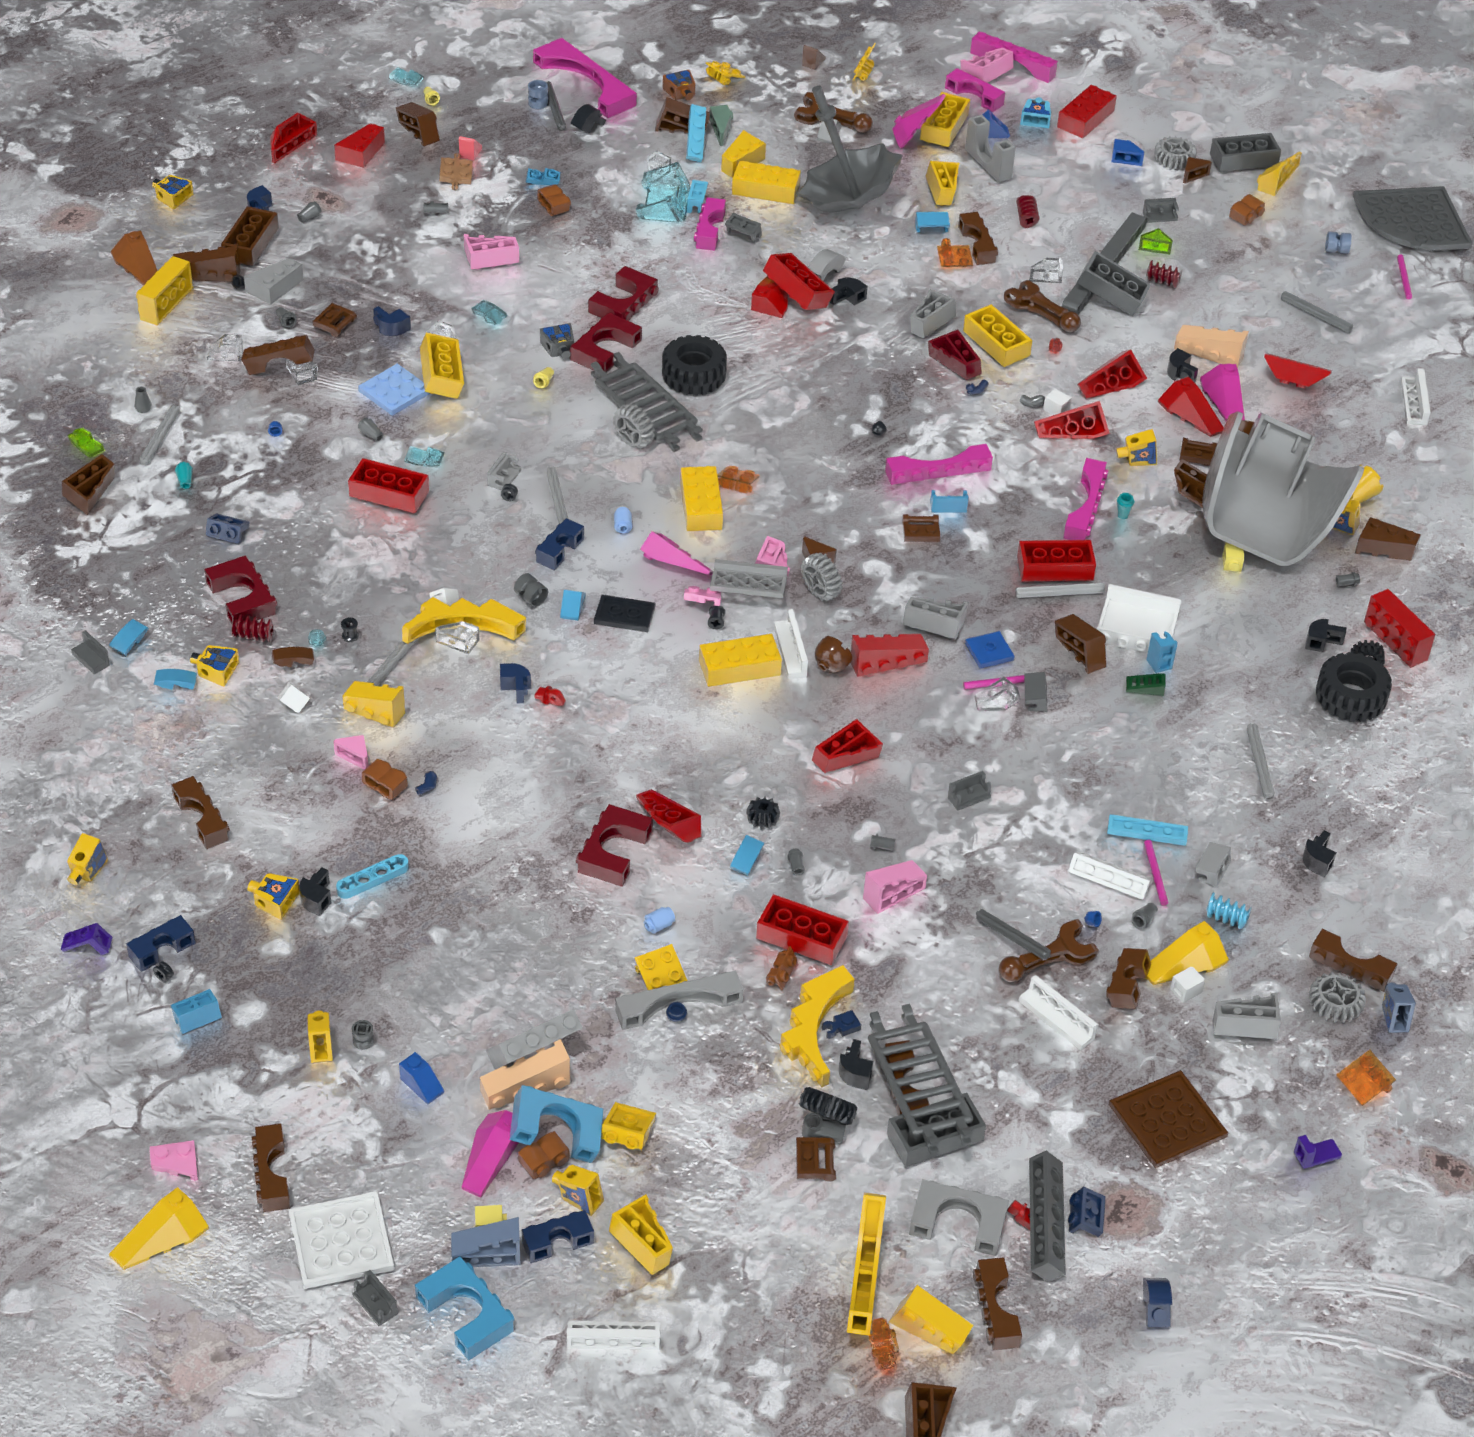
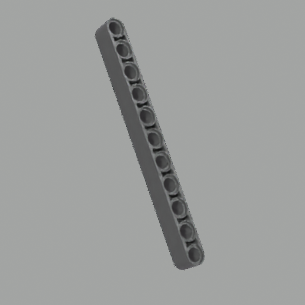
M1132 212L1100 254L1118 264L1145 229L1148 218ZM1076 283L1064 299L1061 307L1068 309V312H1075L1079 315L1095 293Z

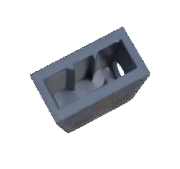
M1391 982L1385 986L1382 1010L1389 1033L1410 1031L1416 1002L1408 986L1405 984Z

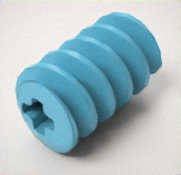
M1213 892L1206 909L1207 917L1211 918L1215 914L1216 921L1223 917V923L1226 924L1230 920L1232 927L1238 922V929L1241 930L1248 921L1252 906L1246 911V904L1238 908V901L1230 905V898L1223 902L1222 895L1216 900L1215 893Z

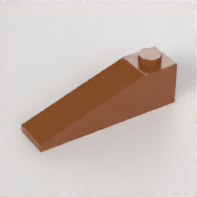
M141 230L124 234L111 250L115 263L123 266L127 273L130 272L134 275V278L143 286L157 272L156 265Z

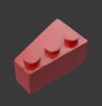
M855 719L817 745L812 761L824 773L878 758L883 743L858 719Z

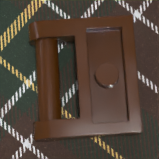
M331 303L313 320V326L329 332L333 337H338L350 322H354L357 319V315L349 309ZM343 316L345 317L337 326H334Z
M1183 437L1179 460L1183 459L1186 462L1210 465L1218 443L1212 442L1210 444L1192 441Z
M933 514V516L902 515L904 542H940L938 514ZM909 523H932V524H909Z
M796 1137L797 1179H824L829 1182L836 1180L833 1158L835 1140L833 1138ZM818 1148L825 1150V1168H819Z

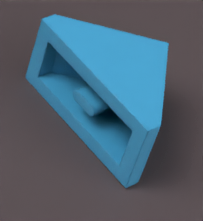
M564 590L560 618L579 621L586 593Z

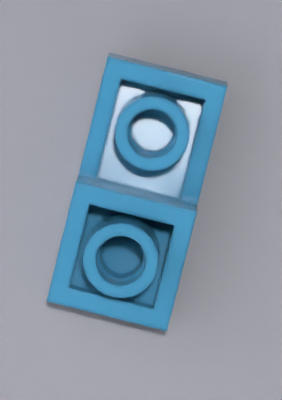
M528 168L526 183L536 185L559 184V171L545 168L544 172H540L539 170Z
M132 619L117 633L109 646L126 656L134 644H138L149 628Z
M181 669L156 670L154 685L172 690L175 684L182 688L193 690L197 673Z
M746 835L730 865V869L748 876L765 843Z

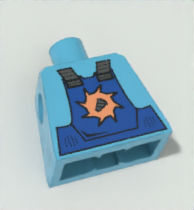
M1040 97L1028 99L1022 110L1020 125L1049 128L1051 119L1050 102L1043 101Z

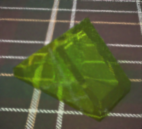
M1157 228L1141 235L1138 250L1170 255L1173 240Z

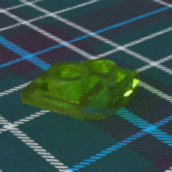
M84 428L75 429L73 433L67 435L68 439L89 458L104 451L103 444L94 440L92 433Z

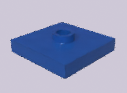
M1000 631L965 640V645L980 669L1014 661L1015 656Z

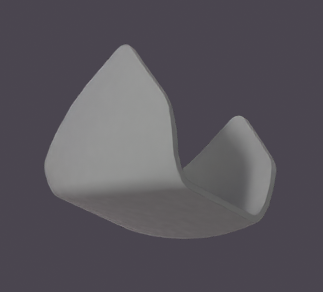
M1237 411L1230 414L1208 470L1202 502L1205 521L1210 533L1216 538L1277 565L1288 566L1307 556L1331 531L1363 475L1364 467L1358 465L1342 468L1320 466L1307 461V458L1314 445L1315 436L1264 413L1258 415L1248 435L1238 430L1243 413Z

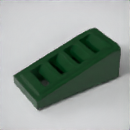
M1156 673L1126 677V692L1164 696L1166 674Z

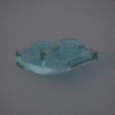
M397 67L390 73L389 79L402 85L417 86L424 79V76L412 69L406 72Z
M482 300L471 308L473 314L483 316L485 322L494 325L500 324L507 317L506 312L486 300Z
M410 446L404 462L418 466L436 467L440 466L445 452L431 447L424 451Z

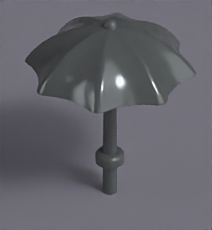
M820 85L812 88V92L819 108L816 111V117L819 121L825 123L837 155L829 161L808 170L806 182L796 195L812 202L814 207L825 212L860 209L866 203L880 197L887 191L903 155L888 151L883 143L862 149H844L833 119L836 115L835 107L828 105L822 87Z

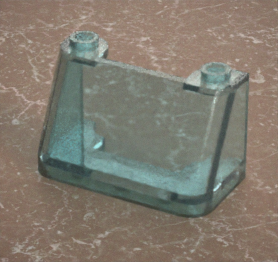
M679 162L644 172L641 182L643 188L647 190L645 206L642 203L637 205V216L642 220L675 223L685 221L690 183Z

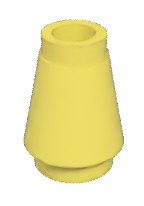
M425 87L423 92L426 103L432 106L438 104L440 100L439 93L431 87Z
M546 367L536 373L533 377L534 385L537 388H546L554 375V370L551 367Z

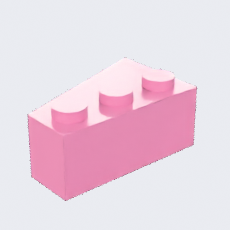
M998 48L985 52V56H973L972 60L966 61L962 59L960 60L961 70L988 83L1013 69V51Z
M464 234V251L471 269L519 263V246L515 237L494 236V238H484V235H479L478 238L469 237V234Z
M913 860L866 872L863 899L879 914L925 889L927 875Z

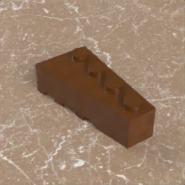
M238 244L227 248L221 246L214 250L202 249L201 252L189 251L173 254L174 257L190 262L193 281L232 282V278L235 275H240Z

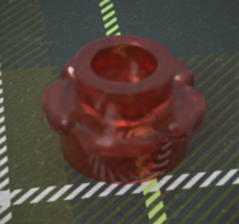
M1052 338L1050 340V352L1057 354L1058 351H1061L1063 344L1060 338Z

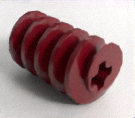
M1030 195L1018 197L1016 204L1020 225L1023 228H1030L1036 225L1040 218L1035 197Z
M1151 260L1146 277L1148 276V281H1152L1154 278L1155 283L1160 280V284L1163 285L1166 282L1167 286L1173 284V288H1176L1181 280L1183 269L1180 273L1178 272V267L1172 271V265L1166 269L1165 264L1159 267V262L1154 266L1153 260Z
M240 614L239 618L234 620L232 625L233 637L239 636L244 638L246 636L247 639L253 638L256 641L259 639L263 642L268 640L269 643L272 641L274 633L272 619H269L266 624L265 618H261L259 623L257 617H254L253 621H251L250 616L247 615L246 619L243 620V615Z

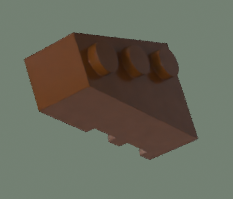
M666 97L656 120L655 132L666 130L669 133L680 131L688 134L691 105ZM706 111L705 130L709 123L710 112Z
M103 454L99 455L62 481V496L88 515L115 478V464Z

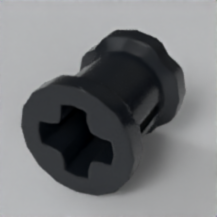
M714 605L710 607V618L708 619V626L716 630L723 628V617L726 613L723 606Z
M351 617L343 619L341 621L343 629L342 638L345 642L356 641L359 638V633L356 631L358 627L357 620Z

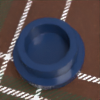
M673 1002L668 1006L666 1016L673 1022H680L687 1017V1009L682 1003Z

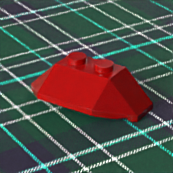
M297 112L276 126L270 136L272 162L275 164L317 136L316 122Z
M1266 353L1264 356L1274 376L1280 379L1279 382L1284 384L1293 382L1299 388L1305 389L1306 386L1309 387L1329 376L1333 371Z

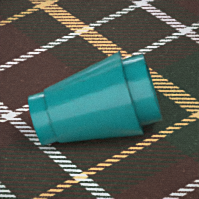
M180 462L175 468V473L182 489H189L191 487L193 468L187 462Z
M1122 493L1117 498V510L1120 519H1127L1134 505L1133 496L1129 493Z

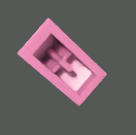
M364 735L334 740L335 755L364 770L368 767Z

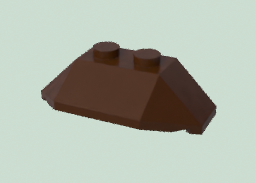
M1181 459L1174 469L1179 494L1203 508V490L1207 474Z

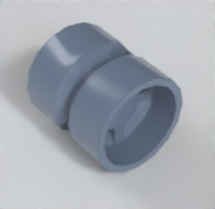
M543 80L529 82L528 105L533 109H544L548 106V84Z
M1328 231L1325 252L1335 253L1338 251L1340 254H1349L1352 239L1351 233H1341L1339 235L1338 232Z

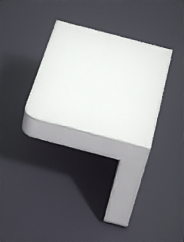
M1054 389L1045 396L1043 409L1052 415L1069 411L1072 397Z
M442 588L429 593L430 598L434 597L449 606L459 600L457 589Z
M288 682L278 696L281 702L297 713L301 711L310 699L306 693Z
M1189 967L1173 976L1170 990L1184 1003L1203 992L1205 979L1194 967Z

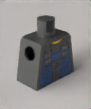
M571 323L540 328V343L551 357L561 356L562 359L570 357V347L574 343Z

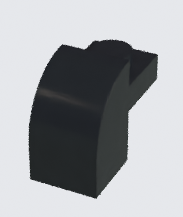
M585 104L576 111L570 124L590 133L595 122L604 125L606 119L601 117L602 113H600V110L590 104Z
M855 278L838 279L837 286L831 288L835 291L830 300L832 305L846 299L855 306L867 299L868 286Z
M1179 348L1173 351L1169 357L1167 374L1174 381L1177 378L1190 377L1195 383L1198 368L1190 365L1192 355Z
M1318 619L1312 622L1309 626L1305 649L1324 652L1326 643L1343 645L1347 627L1328 624L1329 619Z
M1323 830L1320 836L1316 835L1313 841L1307 840L1303 853L1305 866L1310 871L1324 878L1332 868L1337 852L1326 848L1331 833Z
M323 867L317 873H314L310 880L303 877L299 885L303 907L319 917L331 904L330 890L326 888L330 884L329 871Z
M853 1039L851 1047L847 1046L846 1053L840 1054L839 1075L847 1085L868 1090L874 1061L859 1058L861 1040Z

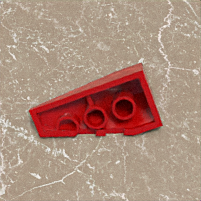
M766 276L752 293L751 310L783 318L788 309V293L780 289L776 282Z
M1130 349L1122 351L1108 360L1077 385L1084 398L1087 399L1135 387L1146 380L1147 377Z
M1190 377L1174 381L1158 399V403L1168 413L1179 415L1181 417L1180 420L1191 422L1194 424V428L1210 437L1221 434L1224 429L1202 391Z
M1100 401L1034 421L1039 438L1095 439L1110 434Z
M652 789L636 794L637 800L657 824L676 838L688 843L701 837V815Z

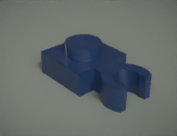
M853 1010L834 1016L833 1022H823L822 1031L830 1029V1031H827L826 1037L831 1039L839 1032L842 1037L861 1030L862 1025Z

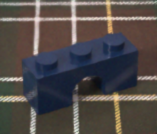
M565 518L536 547V562L555 571L565 560L564 547H570L575 550L584 540V526Z
M181 915L126 943L128 956L140 972L159 963L158 948L171 946L179 953L196 944L194 930Z
M586 1210L572 1212L567 1216L552 1218L547 1222L530 1225L525 1229H521L522 1244L530 1264L552 1257L551 1242L556 1239L567 1240L573 1250L594 1244V1229Z

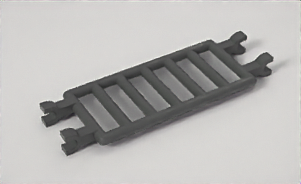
M620 352L614 353V358L616 359L614 366L620 369L609 374L601 369L597 361L591 363V367L594 369L591 371V375L597 377L595 384L620 407L626 405L624 401L654 388L657 393L633 403V405L641 408L664 397L668 402L644 412L647 413L648 418L673 406L678 410L652 422L654 429L682 416L688 419L659 434L655 431L654 439L656 441L663 439L669 444L671 450L676 452L680 450V447L677 445L680 439L677 436H673L675 433L686 429L696 442L702 440V436L699 433L703 432V429L695 425L698 419L637 363L629 364L624 360ZM632 370L638 373L610 387L605 384V382ZM642 379L648 382L620 396L615 393V391Z
M910 1004L902 1005L904 1014H901V1018L907 1026L885 1030L878 1011L871 1012L870 1017L872 1021L869 1022V1025L875 1033L868 1036V1041L912 1135H923L930 1155L939 1153L937 1145L940 1142L934 1132L951 1127H956L963 1147L971 1146L972 1141L970 1137H973V1133L967 1124L973 1121V1116L929 1025L926 1022L917 1023ZM922 1031L925 1037L881 1048L878 1042ZM929 1046L932 1051L931 1054L888 1063L885 1057ZM937 1061L940 1068L898 1079L893 1074V1071ZM944 1077L947 1082L946 1085L904 1095L900 1089L902 1086ZM952 1092L955 1099L915 1110H910L907 1104L908 1102ZM959 1108L963 1115L918 1126L915 1118Z

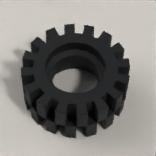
M1364 640V643L1359 641L1358 645L1354 644L1353 648H1351L1353 654L1363 653L1364 656H1373L1374 660L1381 662L1382 667H1384L1385 651L1378 642L1374 644L1373 640H1370V643H1367V640Z

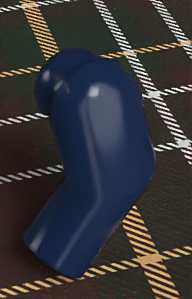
M982 380L978 386H975L974 383H969L966 385L967 393L970 395L982 394L989 383L987 380Z
M434 771L426 772L424 783L415 787L418 796L435 789L438 777Z

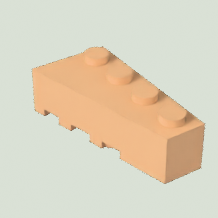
M1182 325L1176 336L1174 349L1179 348L1189 354L1221 364H1236L1238 368L1244 357L1249 331L1235 332L1232 329L1222 331L1219 328L1204 329L1201 326Z
M561 1039L555 1041V1046L547 1050L544 1047L536 1050L537 1054L528 1059L524 1057L517 1059L513 1066L509 1068L505 1065L481 1076L480 1091L488 1109L500 1108L514 1102V1097L522 1085L531 1086L545 1092L569 1085L570 1058Z

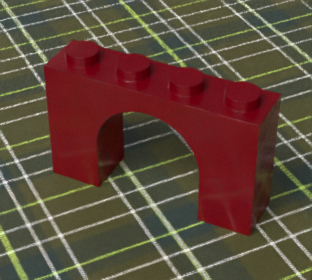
M624 266L616 273V287L631 293L632 296L619 299L597 291L588 299V313L602 318L610 312L629 321L653 296L657 295L659 290L658 279Z
M608 312L588 332L583 334L577 342L571 345V361L591 370H594L591 367V363L597 361L601 369L607 373L614 366V353L596 344L602 341H616L633 349L642 340V327Z
M246 555L204 569L206 583L213 594L232 587H246L252 590L246 597L226 603L227 618L232 625L234 620L239 618L240 614L243 615V620L249 615L251 621H253L254 617L261 620V618H267L276 614L275 606H277L275 596L270 595L268 585L263 584L261 574L256 572L254 563L250 562Z
M608 804L606 810L601 812L598 824L593 826L591 837L585 840L582 853L579 852L576 857L578 873L623 887L630 874V859L611 854L601 846L613 838H625L645 845L653 831V818Z

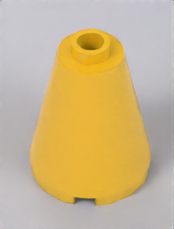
M1367 465L1364 467L1363 475L1353 492V500L1359 503L1380 494L1384 487L1383 484L1380 485L1379 480L1381 478L1377 472Z

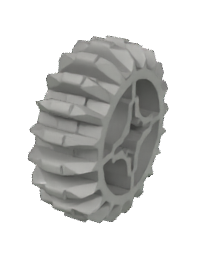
M1169 136V138L1164 137L1163 140H1159L1155 146L1154 154L1156 161L1160 165L1163 164V167L1174 168L1175 170L1179 168L1182 170V168H1186L1188 157L1196 158L1197 152L1195 145L1188 141V139Z
M623 405L614 413V430L618 432L617 435L626 444L642 449L648 446L655 437V429L652 427L654 424L650 422L651 418H648L647 413H644L642 408H638L637 405Z
M820 552L811 554L802 561V579H804L805 585L812 592V595L820 598L823 602L832 600L841 593L843 582L831 558Z
M1331 971L1329 975L1323 973L1321 977H1317L1315 982L1311 984L1309 1001L1310 1005L1313 1006V1011L1318 1012L1319 1017L1325 1016L1326 1021L1332 1019L1334 1023L1337 1020H1340L1342 1023L1346 1020L1351 1022L1364 1009L1366 1002L1365 990L1361 989L1360 983H1356V978L1349 979L1348 974L1342 976L1339 972L1335 975Z

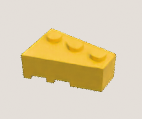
M743 130L723 153L721 171L733 178L739 161L751 163L763 161L765 159L766 143Z
M929 162L925 177L936 205L952 204L960 163Z
M354 681L342 696L343 708L345 710L393 728L405 714L404 686L390 688L387 684H383L381 687L375 686L374 683Z
M645 1194L612 1213L609 1232L653 1275L669 1265L673 1247L663 1227L659 1225L656 1219L657 1214L655 1210L651 1209L648 1203L649 1198Z
M918 1285L900 1302L889 1320V1323L951 1354H954L962 1346L974 1326Z

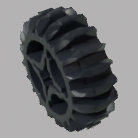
M806 1087L803 1093H801L799 1102L801 1108L846 1125H851L853 1119L855 1120L857 1114V1106L855 1104L811 1087Z

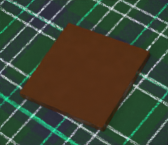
M1181 1070L1109 1100L1108 1105L1155 1169L1228 1137V1131Z

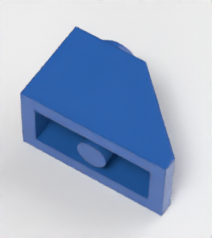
M989 109L982 114L990 122L988 138L1010 137L1008 127Z
M1114 140L1111 162L1142 166L1144 151L1129 140Z
M416 1052L399 1063L400 1080L426 1104H430L444 1093V1089L430 1065Z

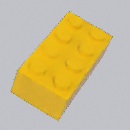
M941 92L940 95L945 94L946 96L939 107L929 118L927 117L921 126L920 140L943 147H950L969 115L970 99Z
M739 161L732 179V195L794 204L797 196L796 193L800 188L801 170Z
M172 256L137 291L136 298L140 320L158 326L193 289L189 261Z
M992 304L965 315L963 331L1003 367L1031 355L1032 339Z
M426 332L420 346L425 392L458 399L464 385L458 339Z
M716 466L681 467L680 486L686 530H722L723 510Z
M773 634L699 645V663L708 687L781 675L782 659Z

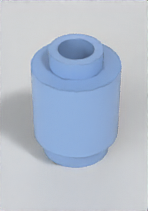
M620 507L614 513V528L619 533H628L632 529V513L626 507Z
M661 907L645 915L644 926L647 931L655 934L671 926L672 922L675 921V915L670 907Z

